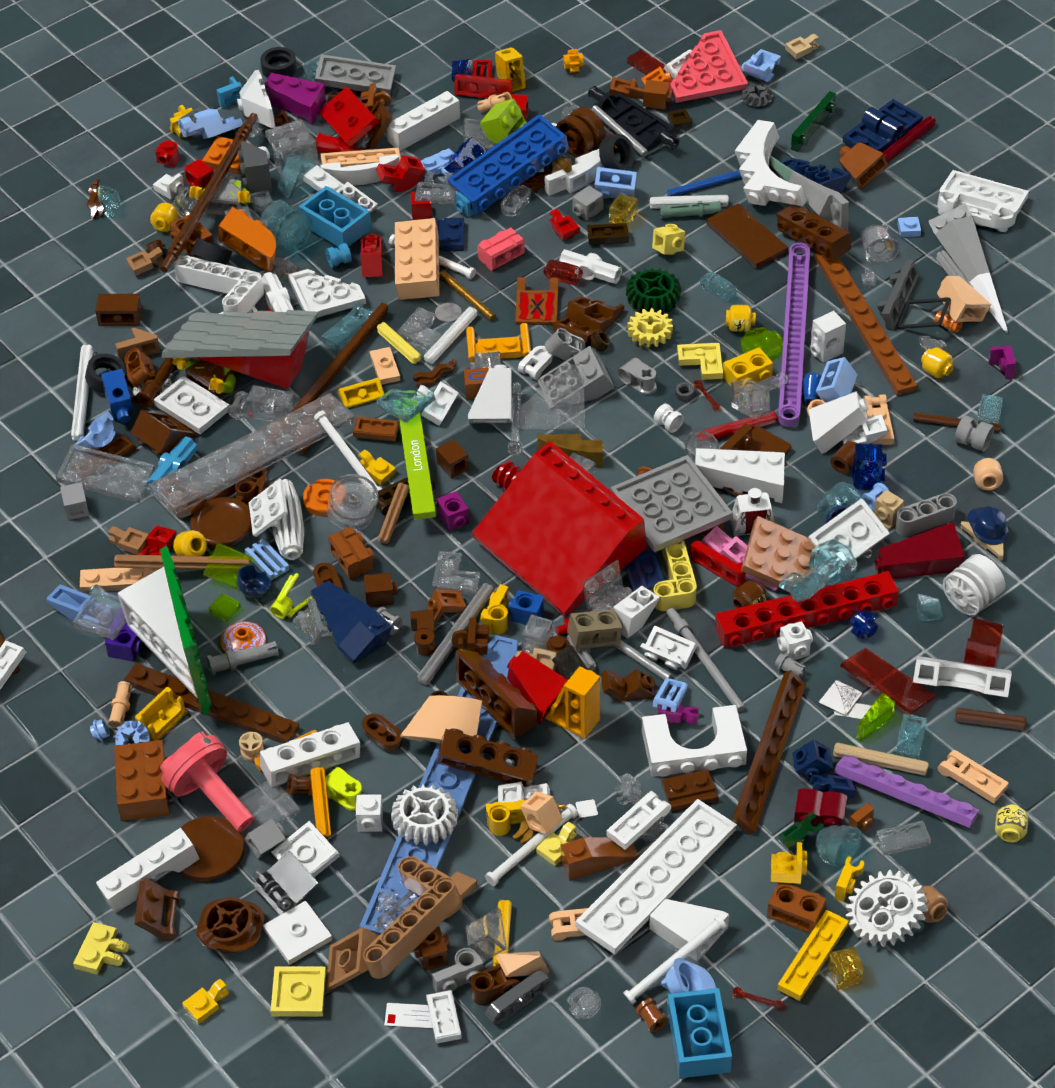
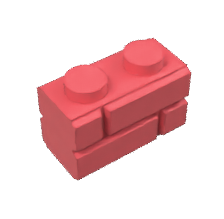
M512 228L500 231L494 237L483 240L477 245L478 258L493 271L525 253V241Z

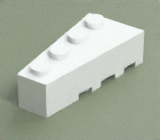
M696 448L695 465L712 487L720 489L729 487L737 493L748 492L752 488H758L762 493H768L770 498H775V502L782 503L785 453Z

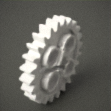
M889 870L887 875L883 876L880 871L878 878L874 879L870 875V882L861 881L862 888L853 889L856 896H849L851 904L846 905L849 912L846 914L852 931H854L857 938L861 937L864 943L870 941L872 946H875L879 941L882 947H885L886 942L890 940L894 946L897 938L902 942L905 941L904 935L906 933L913 936L911 929L913 927L920 929L917 921L926 919L922 912L928 911L925 905L928 900L924 895L925 892L922 886L919 885L917 879L912 880L910 874L903 876L902 872L898 871L894 876L892 871Z

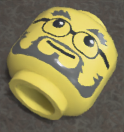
M1013 804L999 809L995 820L996 834L1002 840L1011 843L1025 837L1028 827V814L1025 810Z

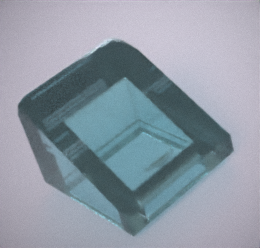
M917 594L916 607L920 621L943 619L938 599Z

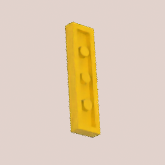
M826 910L781 978L777 990L800 1001L847 929L849 921Z

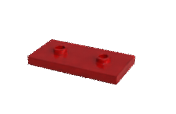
M345 87L318 111L349 147L354 145L379 123L377 118L348 87Z

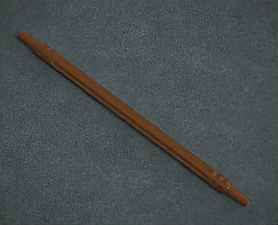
M251 113L247 121L238 130L232 144L167 251V257L160 267L162 272H168L172 263L178 259L190 235L238 155V150H241V142H246L252 132V126L257 119L256 113Z

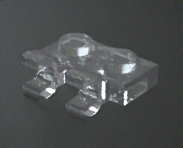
M426 171L424 182H418L415 201H431V203L455 205L457 191L447 181L448 178L453 176V173L445 172L444 184H438L433 180L434 172Z

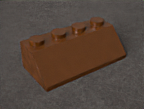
M463 649L456 650V681L474 699L482 700L481 706L513 739H516L537 725L538 712L535 705L528 702L522 696L519 689L514 688L508 683L506 677L502 673H498L488 659H484L478 652Z

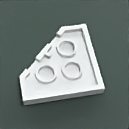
M309 269L288 274L289 282L302 310L318 312L317 317L366 304V298L358 284L351 283L349 285L342 283L341 279L325 275V277L315 274V271Z

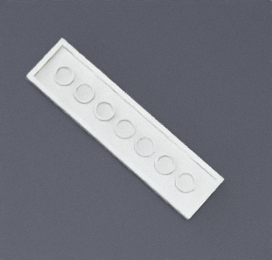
M697 799L575 921V927L613 954H616L650 919L651 913L664 899H669L736 831L737 824Z

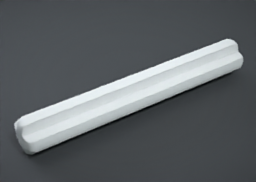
M728 195L651 197L650 208L660 209V206L698 203V201H720L721 207H727L729 197Z
M468 307L424 355L425 362L433 364L476 318L477 310L475 308Z

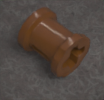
M289 774L287 794L293 796L294 793L313 796L311 775L308 777H297L295 774Z

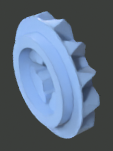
M125 721L123 725L117 727L118 731L113 736L116 742L115 746L128 743L129 739L126 734L134 735V743L150 741L147 728L138 721Z

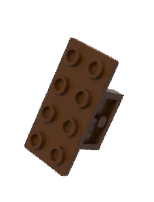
M745 423L719 449L782 452L786 455L792 449V445L759 426L752 430V427ZM729 487L722 488L736 497L748 493L745 491L737 493Z

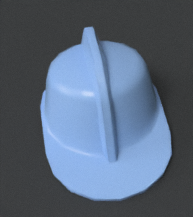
M682 958L674 960L673 967L668 970L666 978L661 982L662 986L670 990L671 993L716 988L713 978L704 968Z

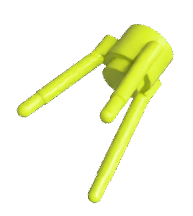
M298 573L294 576H289L276 601L270 607L271 613L279 619H284L286 616L292 618L297 611L314 600L310 596L292 608L293 601L287 595L299 577Z

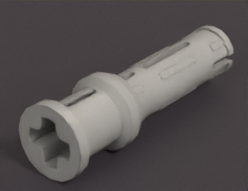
M272 641L271 643L237 652L227 650L224 654L213 657L208 655L207 663L210 673L213 676L219 671L235 670L237 665L278 656V648L268 651L277 647L276 642Z

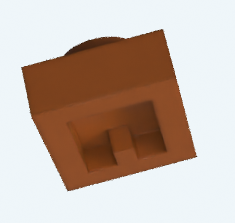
M435 589L427 605L428 610H433L434 621H439L443 612L463 613L466 609L465 602L458 590Z

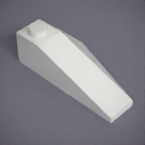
M255 70L239 92L240 99H237L239 111H243L246 117H249L251 113H256L257 122L274 128L275 122L271 103L266 94L265 85H261V82H263L259 70Z

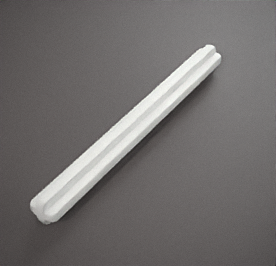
M82 345L80 352L71 432L74 441L84 436L89 392L85 373L88 361L93 356L91 345Z

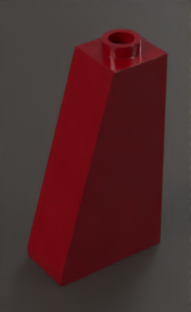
M949 523L879 548L878 558H875L876 571H880V573L889 571L893 579L953 572L964 562L965 557L955 524Z

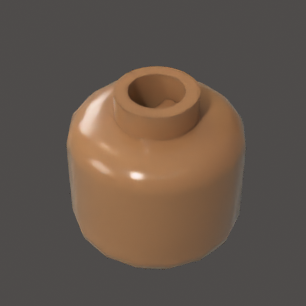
M923 886L924 895L928 900L925 903L928 911L922 912L926 918L923 921L926 923L941 921L947 913L948 902L946 897L932 886Z

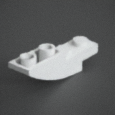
M599 149L575 158V165L571 166L572 171L570 173H566L562 169L545 176V192L550 196L566 189L571 194L596 179L597 167L604 168L599 157Z
M318 165L304 175L303 181L317 191L328 186L370 212L378 205L349 182L342 184Z

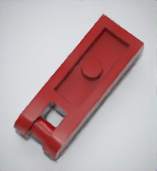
M698 540L691 544L690 560L735 587H739L746 582L745 575L747 573L741 571L743 563L731 561L727 556L721 555L711 549L710 546Z

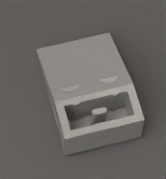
M591 346L537 379L551 410L598 399L615 388L602 359Z

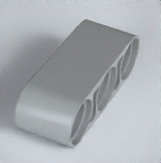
M944 493L899 509L896 519V532L901 536L908 537L953 521L957 504L956 497Z

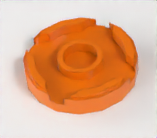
M332 479L317 480L315 484H309L304 490V506L307 511L317 516L337 514L347 503L346 490L338 481Z

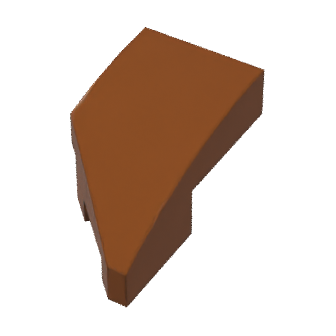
M612 77L609 93L613 96L621 93L627 98L643 97L644 89L637 85L635 78H632L630 82Z

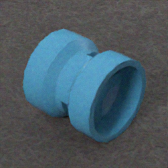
M346 243L340 244L338 248L330 247L326 249V257L331 268L339 266L341 262L344 264L352 262L351 253Z

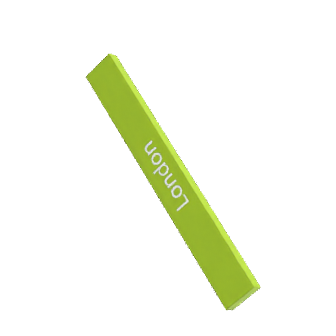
M416 400L397 402L413 517L414 520L436 517L419 403Z

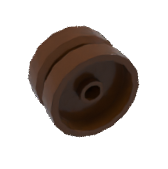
M586 107L575 109L569 116L559 121L556 126L567 137L569 146L567 152L576 158L590 153L606 138V131L602 121L592 110Z

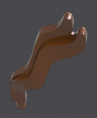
M99 178L92 181L88 189L90 199L87 202V207L91 210L92 219L97 217L98 212L101 218L105 214V208L100 203L101 196L97 192L98 183L100 182Z
M452 359L448 364H437L430 372L416 373L413 376V381H418L416 387L419 388L421 385L434 386L442 375L453 372L456 367V360Z

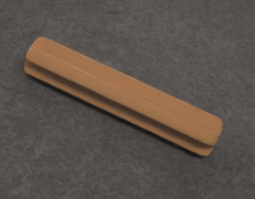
M399 483L397 485L378 537V541L383 544L390 542L409 490V486Z

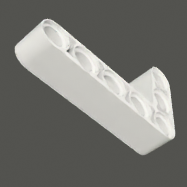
M185 255L179 256L173 262L178 282L227 293L222 300L224 311L248 313L264 295L262 277L258 272Z

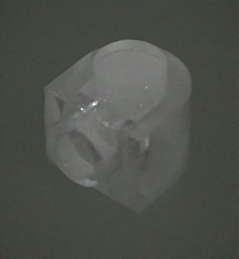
M587 987L577 988L566 998V1001L571 1005L568 1008L569 1011L578 1020L582 1018L588 1021L601 1007L599 994Z

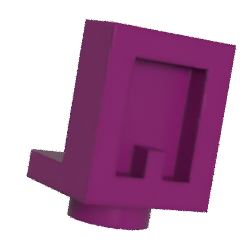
M991 347L988 359L989 365L999 364L1000 371L1004 372L1005 379H1014L1016 362L1012 347Z

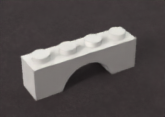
M917 656L913 682L933 686L960 687L984 694L1008 697L1012 673L1010 670Z
M179 828L97 881L96 884L116 914L137 900L140 881L146 878L151 879L153 876L165 871H176L179 873L200 858L189 838Z

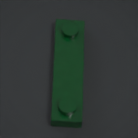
M829 91L794 131L791 138V150L798 152L803 146H806L809 138L828 116L835 112L837 108L836 93Z

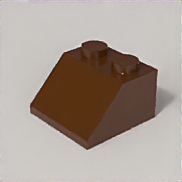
M141 410L130 432L138 437V442L151 446L152 451L161 456L166 452L170 453L181 438L186 436L193 440L197 435L168 414Z

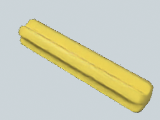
M385 322L377 326V332L411 363L416 364L420 362L421 354Z

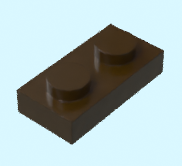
M627 223L587 225L589 245L629 242Z

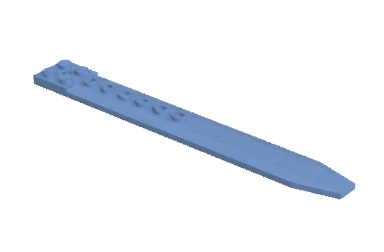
M495 635L488 644V655H481L484 659H488L493 668L498 673H502L506 679L509 671L507 665L511 658L516 656L518 640ZM461 687L457 697H466L474 699L463 687ZM481 706L477 735L484 736L490 741L498 722ZM437 743L418 788H421L422 784L426 788H430L433 784L435 790L442 787L444 793L449 792L451 799H454L456 802L458 820L476 774L435 763L440 743ZM464 746L459 747L462 753H470L468 748ZM412 810L407 813L406 817L411 815ZM442 812L438 814V820L443 816ZM398 834L359 929L364 927L380 935L420 897L404 886L398 870L399 862L406 857L413 856L438 869L452 834H447L445 840L438 838L437 844L429 841L427 846L424 842H419L416 846L414 840L407 842L405 836L400 837ZM391 913H395L396 919L389 920L385 916H390Z

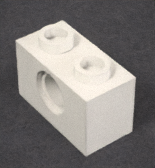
M834 311L813 320L810 350L822 363L843 354L846 323Z

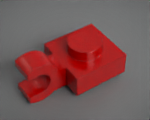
M558 209L549 212L553 217L549 219L552 229L562 240L580 233V227L569 215L563 217Z

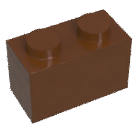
M98 294L95 310L98 326H139L142 313L140 294Z

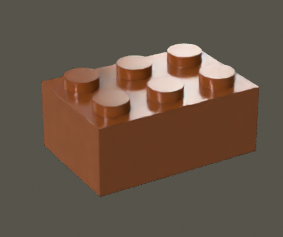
M157 740L114 746L117 806L121 821L170 815L168 789L162 783L163 771L160 769V766L166 760L163 741Z

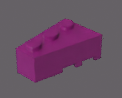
M271 73L264 84L266 94L272 106L280 110H288L294 114V117L306 119L310 125H313L319 115L318 111L323 108L326 102L324 83Z

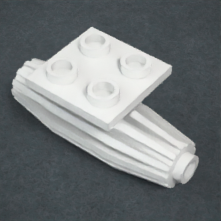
M279 479L249 502L253 536L257 537L266 529L272 527L281 556L288 560H295L303 553L304 524L301 503L293 483L287 479Z

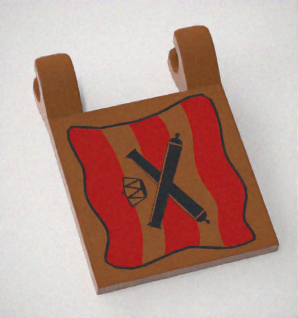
M518 277L515 324L554 325V322L557 321L558 278H550V290H526L525 277Z

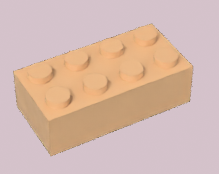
M435 218L395 222V286L399 300L440 296L439 234Z

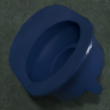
M986 506L975 508L969 512L967 516L973 533L981 542L997 545L1007 540L1009 530L1006 516L1001 510Z

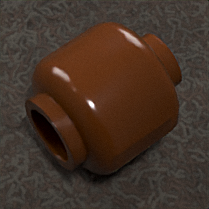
M751 580L746 581L734 590L733 606L736 609L765 602L766 589L760 583Z

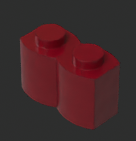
M809 788L798 789L794 823L797 821L801 822L808 813L814 812L816 817L811 820L812 826L821 822L824 826L823 828L828 831L842 830L847 806V795L839 792H821Z

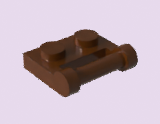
M147 878L140 881L135 925L165 941L174 940L176 937V929L174 928L176 906L180 901V893L173 890L169 891ZM165 902L167 903L165 923L163 926L161 925L163 903Z

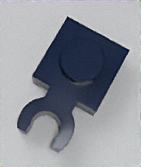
M828 774L826 778L820 775L811 776L810 785H813L815 790L839 792L847 795V798L854 797L856 790L851 779Z

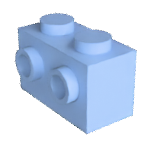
M597 167L594 189L603 194V199L615 198L620 201H633L637 172Z
M845 357L827 361L816 389L820 399L826 403L852 392L858 374Z

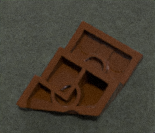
M580 296L568 301L566 317L555 321L553 330L565 329L569 333L584 339L585 343L591 341L592 333L598 331L605 332L624 311L625 305L619 304L613 307L605 305V301Z

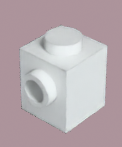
M357 795L356 822L358 832L382 831L383 806L381 795Z

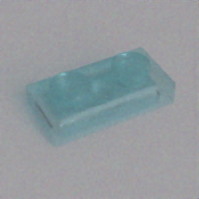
M903 714L895 755L919 760L927 718Z

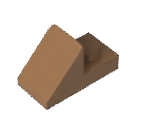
M133 327L131 328L133 339L115 343L117 356L124 363L126 354L132 348H138L147 356L160 353L157 335Z

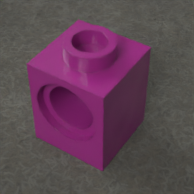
M457 491L437 498L438 515L449 531L469 523L468 508Z

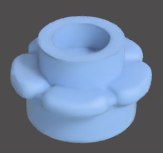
M95 719L93 725L90 726L94 739H99L103 742L105 738L110 737L108 725L104 719L99 721Z

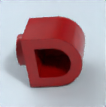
M166 140L155 150L157 163L175 167L180 160L178 145L174 141Z

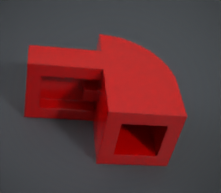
M402 155L396 167L379 163L376 171L381 182L392 184L395 192H403L418 184L425 169L420 158Z

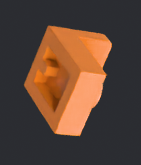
M661 67L641 78L644 85L646 80L669 82V88L673 80L668 71L665 73Z

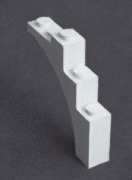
M757 120L735 149L736 157L741 166L739 171L744 184H746L743 189L748 202L766 206L770 200L803 206L807 200L802 186L779 178L769 168V158L772 149L779 139L775 123Z

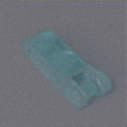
M356 303L352 311L321 336L322 342L338 351L353 338L372 315L373 311L370 309L366 310L363 305Z

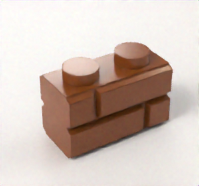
M350 526L341 530L340 533L336 532L329 535V549L349 579L356 578L361 573L365 574L372 571V560H375L371 548L364 546L365 542L361 533L356 534Z

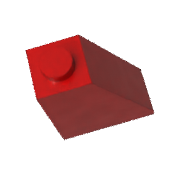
M522 651L518 657L513 656L507 665L509 669L507 680L514 688L519 689L522 696L528 702L535 705L538 712L537 723L541 724L568 680L528 653Z

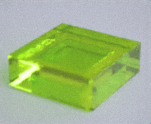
M222 593L208 609L209 613L228 622L241 608V604L239 601Z

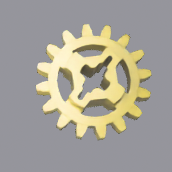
M642 309L641 314L635 312V317H630L628 336L632 337L633 342L639 341V346L645 343L647 347H650L651 344L658 347L659 342L665 344L666 339H671V334H673L672 319H668V314L661 315V310L656 313L654 309H650V312Z

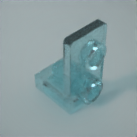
M289 154L276 191L287 198H292L301 173L310 171L318 164L305 156Z

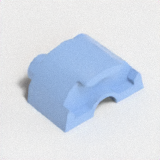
M760 49L755 55H752L751 59L743 63L741 70L746 75L768 82L774 76L772 71L775 64L779 65L781 56Z
M107 411L97 417L88 427L90 432L85 437L81 436L73 448L82 454H88L111 442L115 435L112 423L114 419Z

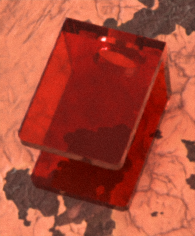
M974 618L971 636L967 640L964 663L995 668L1004 626Z

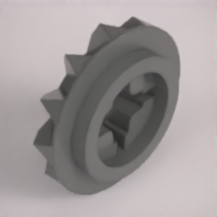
M753 83L752 87L746 86V89L742 91V100L750 106L761 107L772 101V91L769 90L768 86L763 87L762 84L755 85Z

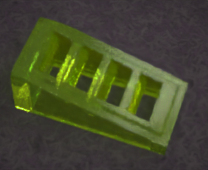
M885 693L880 694L858 723L856 739L859 742L894 717L895 702Z

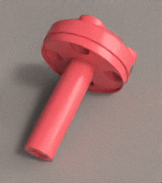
M199 732L160 766V769L163 771L162 783L177 797L188 795L200 788L238 832H242L254 822L255 817L216 774L227 758V750L216 736Z

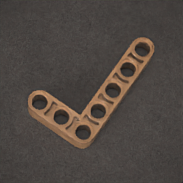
M413 856L402 859L398 864V870L404 886L420 897L363 952V958L368 971L376 979L389 975L461 902L455 881L451 877Z

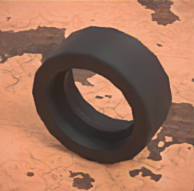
M286 47L268 49L260 58L262 73L266 78L271 73L292 77L297 71L295 53ZM278 61L287 62V64L282 66L270 65Z
M616 134L606 137L602 140L599 147V157L604 168L626 171L633 166L635 160L634 148L625 135ZM614 144L620 153V163L614 155Z
M201 238L196 239L192 254L224 265H228L233 252L226 247Z
M107 353L98 354L88 361L85 373L86 383L97 392L105 394L102 377L94 372L98 368H106L112 371L122 369L126 378V365L115 355Z

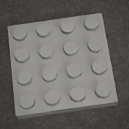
M688 455L610 487L611 492L644 518L646 542L654 552L733 519V512Z

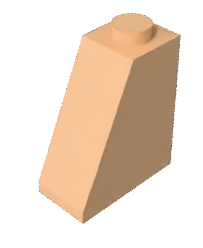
M946 276L937 292L940 298L949 297L951 299L947 310L955 322H982L992 305L960 276Z

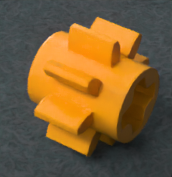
M577 49L568 50L567 55H563L564 69H569L570 73L579 72V68L584 67L583 54L577 53Z

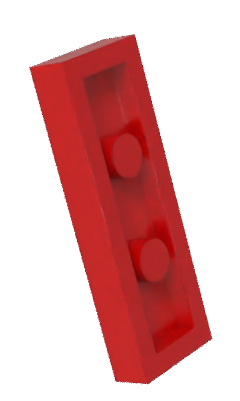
M456 74L454 95L488 98L491 95H500L504 92L512 94L513 80Z

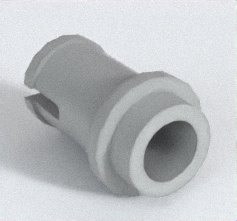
M781 653L775 662V666L778 667L779 671L784 670L787 672L792 670L799 678L803 676L806 670L805 665L791 659L789 654L784 655Z

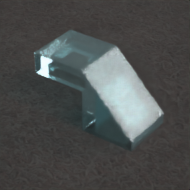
M982 394L977 420L999 423L1004 398Z

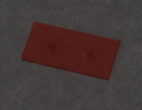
M867 648L843 661L840 667L910 715L935 699V694L919 683H914L913 679Z

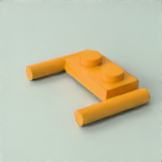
M520 324L521 340H519V337L477 339L478 343H475L474 328L467 327L466 336L469 361L517 358L521 356L525 358L531 352L528 324Z

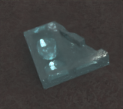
M391 389L380 397L376 403L378 408L407 423L436 399L433 392H428L425 396L417 395L416 391Z

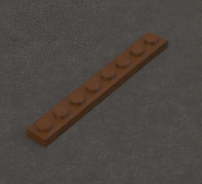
M135 663L124 679L134 689L153 696L159 695L166 687L172 689L175 699L181 696L185 708L203 714L198 698L176 677ZM207 689L212 707L209 708L210 712L206 714L209 717L249 732H256L265 738L281 744L293 740L300 729L299 723Z
M792 670L784 672L732 821L747 834L755 833L806 687V683Z

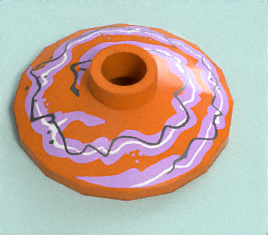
M248 621L237 622L224 630L221 635L220 644L224 652L227 650L237 652L266 644V634L256 623Z

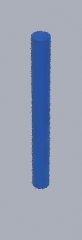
M737 170L667 190V195L677 196L742 177L740 171Z

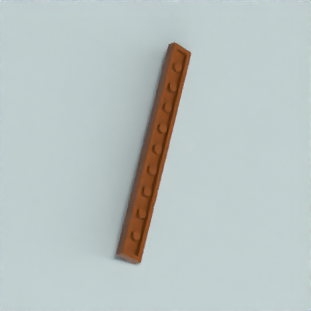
M815 252V261L896 396L917 391L916 382L841 259L838 257L832 260L819 252Z

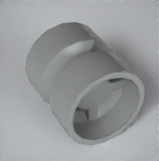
M964 415L957 427L955 441L964 445L971 443L972 448L984 452L992 439L994 426L985 422L978 423L977 419Z

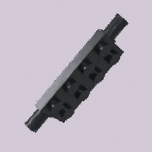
M597 86L589 89L588 96L599 102L598 107L648 151L660 143L667 145L672 150L678 147L680 139L673 136L675 134V127L621 93L613 96L609 92L605 93Z

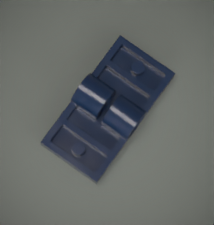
M892 99L879 110L870 107L864 113L862 122L843 136L842 142L852 148L861 142L883 152L923 120V116Z

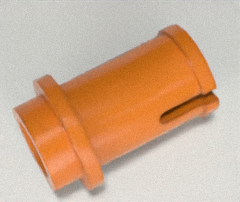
M942 311L936 314L934 322L939 321ZM945 314L941 326L949 329L951 333H957L962 327V322H955L951 316Z

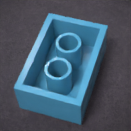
M328 186L322 188L299 206L301 225L336 246L346 243L349 247L372 229L369 210Z
M719 988L668 994L667 1012L679 1078L730 1073L732 1053Z

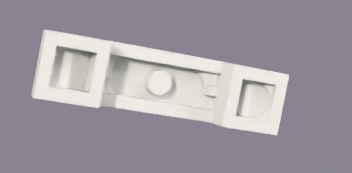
M399 155L379 157V162L341 167L340 162L320 166L342 184L349 182L353 186L381 181L376 171L378 164L396 167L399 162Z

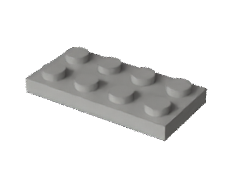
M321 54L315 82L341 89L348 87L350 90L361 92L368 91L369 85L375 83L377 92L385 91L390 95L396 65Z

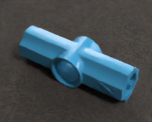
M186 436L181 438L170 453L166 452L160 457L158 468L147 480V486L153 492L159 494L175 477L180 478L183 476L187 468V462L198 450V446L192 438Z

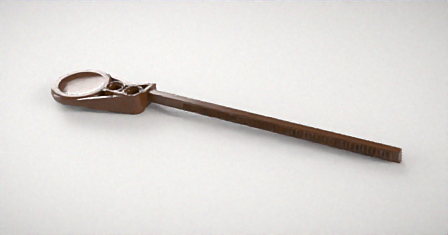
M381 303L251 461L241 459L240 475L207 499L193 513L190 519L191 530L203 534L208 547H231L241 543L250 535L252 524L249 502L269 487L267 470L262 466L263 462L277 445L284 441L290 430L293 431L294 425L299 423V420L311 408L313 402L316 403L315 400H318L317 397L320 398L321 392L324 393L326 387L328 388L330 382L332 383V380L336 378V375L340 373V370L344 368V365L348 363L352 355L358 351V348L362 346L366 338L372 334L376 326L388 315L387 304ZM236 493V496H237L236 498H230V497H229V496H231V495H233V494Z

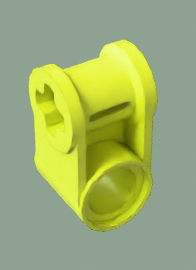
M336 767L325 777L327 797L335 800L347 810L355 811L357 795H362L361 783L348 775L343 769Z

